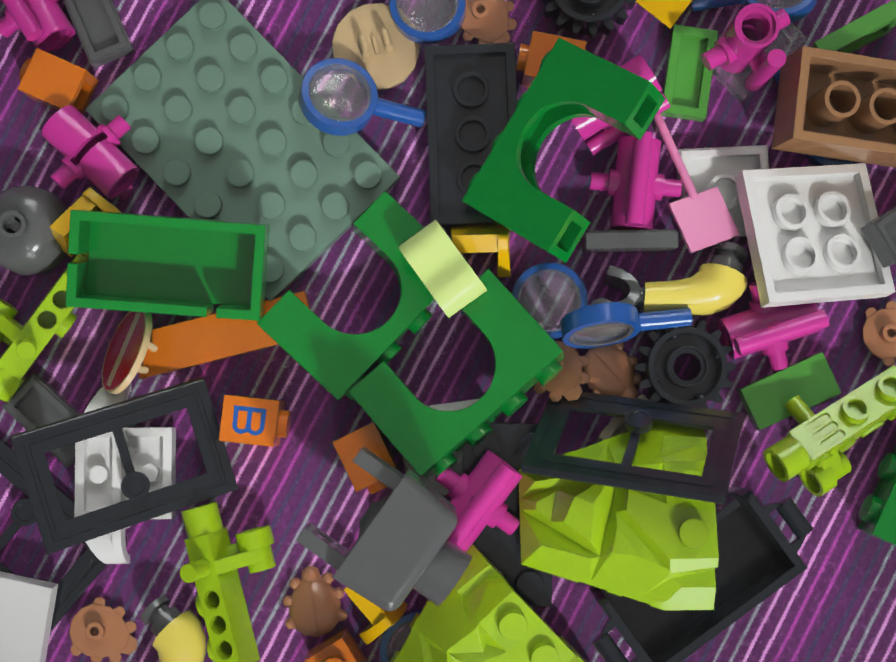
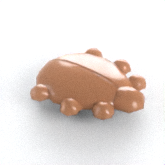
M466 0V14L461 28L464 30L463 39L471 41L473 38L479 39V44H491V42L509 43L511 38L507 30L511 31L517 25L515 19L508 18V13L513 11L514 4L511 1ZM457 1L455 13H453V14L450 16V22L452 21V19L454 18V16H455V14H456V12H457V9H458V1Z
M893 301L887 302L885 309L878 311L874 307L868 308L865 312L867 319L863 326L864 343L872 354L881 358L884 365L889 367L894 364L896 358V303Z
M555 341L564 352V359L560 362L563 369L546 385L542 386L537 382L534 390L537 394H542L546 390L549 391V398L552 402H559L562 395L568 401L578 400L583 392L580 384H587L590 380L588 373L582 372V367L587 366L588 359L586 356H579L575 350L576 348L569 347L561 341Z
M623 342L612 346L591 348L585 356L588 359V364L582 367V372L588 373L590 377L587 385L592 389V393L637 398L638 391L634 385L642 380L643 377L641 374L634 373L633 365L638 364V359L635 356H628L623 351Z
M309 565L302 570L301 580L293 577L289 581V587L294 592L292 595H286L283 599V605L289 608L290 617L285 622V626L288 629H296L305 636L320 637L331 632L339 621L346 620L348 614L346 610L341 609L340 599L344 596V589L332 587L331 583L334 580L332 573L326 572L321 576L317 567Z
M102 597L95 598L93 604L81 608L71 621L69 634L72 647L70 651L75 656H79L81 653L90 656L91 662H102L104 657H109L110 662H120L122 657L120 653L130 655L137 649V639L130 635L136 630V623L132 621L124 622L125 610L123 607L118 606L112 609L110 606H105V599Z

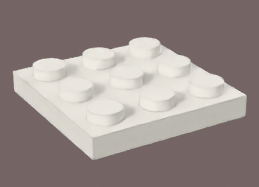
M866 163L742 170L734 177L761 308L881 298L895 292L890 266L883 268L860 229L878 217Z

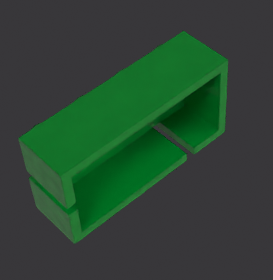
M70 210L68 254L89 252L88 261L68 263L66 307L207 317L213 312L214 304H222L216 308V318L259 321L264 316L270 224L95 210Z

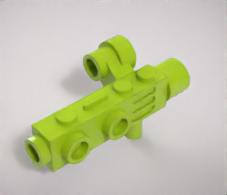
M89 252L76 254L71 262L88 261ZM67 268L24 326L14 319L18 310L0 298V343L4 341L9 345L0 357V400L4 402H9L25 381L24 374L53 335L56 334L63 338L78 317L71 312L74 307H66Z
M891 366L817 414H814L799 395L790 399L784 407L799 425L790 430L786 437L764 450L763 457L771 473L783 482H787L794 476L799 475L806 489L817 497H821L835 488L837 480L851 472L850 461L843 452L852 447L859 437L862 436L864 438L881 427L887 419L890 421L896 419V366Z
M217 502L181 511L187 539H184L190 563L181 567L180 577L186 583L195 581L198 592L195 604L199 615L205 620L209 636L207 641L209 658L213 662L259 661L260 656L237 569L248 566L249 573L251 574L276 566L271 544L275 543L271 525L235 534L237 543L231 544L227 527L223 528Z

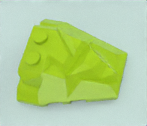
M653 422L652 429L641 435L632 466L702 476L708 453L705 430ZM631 432L614 436L562 455L621 464ZM521 469L518 470L523 475L519 481L521 565L576 583L581 582L603 589L607 593L620 597H628L663 611L714 610L716 592L715 568L718 567L719 562L715 503L522 473Z
M474 544L471 545L468 551H465L472 556V559L450 594L439 606L427 600L420 614L416 613L410 624L411 632L401 650L395 651L390 662H587L563 636L559 637L508 584L502 573Z

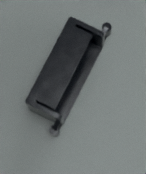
M735 485L728 490L725 505L715 503L719 562L718 567L715 568L716 592L714 610L663 611L628 597L607 593L603 589H593L591 591L592 595L609 617L600 635L592 641V644L605 662H629L608 633L615 627L636 654V657L630 662H681L806 570L808 567L797 552L803 544L806 535L813 530V527L791 497H787L780 502L761 505L750 490ZM776 509L797 537L791 543L770 517L769 513Z

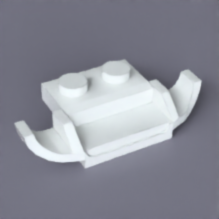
M132 383L119 394L105 392L102 387L93 397L84 413L128 400ZM131 426L122 428L135 471L145 474L150 481L149 492L175 484L176 427L131 428ZM113 432L75 443L74 517L129 499L123 495L120 489L121 480L126 474ZM176 511L152 519L175 518ZM130 526L86 541L90 550L101 562L105 564H130V555L127 552L125 529L130 528Z

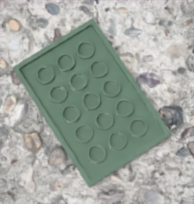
M199 0L85 110L99 125L103 124L106 126L117 115H120L129 124L131 129L119 139L120 146L189 218L270 224L265 296L271 301L274 298H278L342 237L384 191L388 192L400 181V176L357 132L350 135L337 136L327 134L314 127L304 116L299 103V92L304 78L228 0ZM309 85V97L314 107L329 119L345 121Z

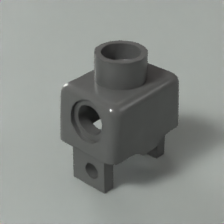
M364 446L355 456L353 462L393 491L384 499L372 502L359 521V536L352 549L349 551L312 523H309L303 529L296 541L336 569L332 577L333 579L385 611L398 609L412 589L439 606L455 587L472 559L471 555L448 540L457 525V510L452 503L413 471L408 469L405 474H402Z

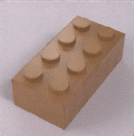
M802 46L786 57L785 64L780 68L772 149L896 168V61Z

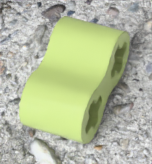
M434 220L398 246L403 256L448 318L487 291L437 220Z

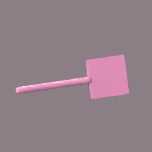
M661 113L654 117L656 126L689 197L668 204L689 253L739 236L740 233L718 186L697 193Z

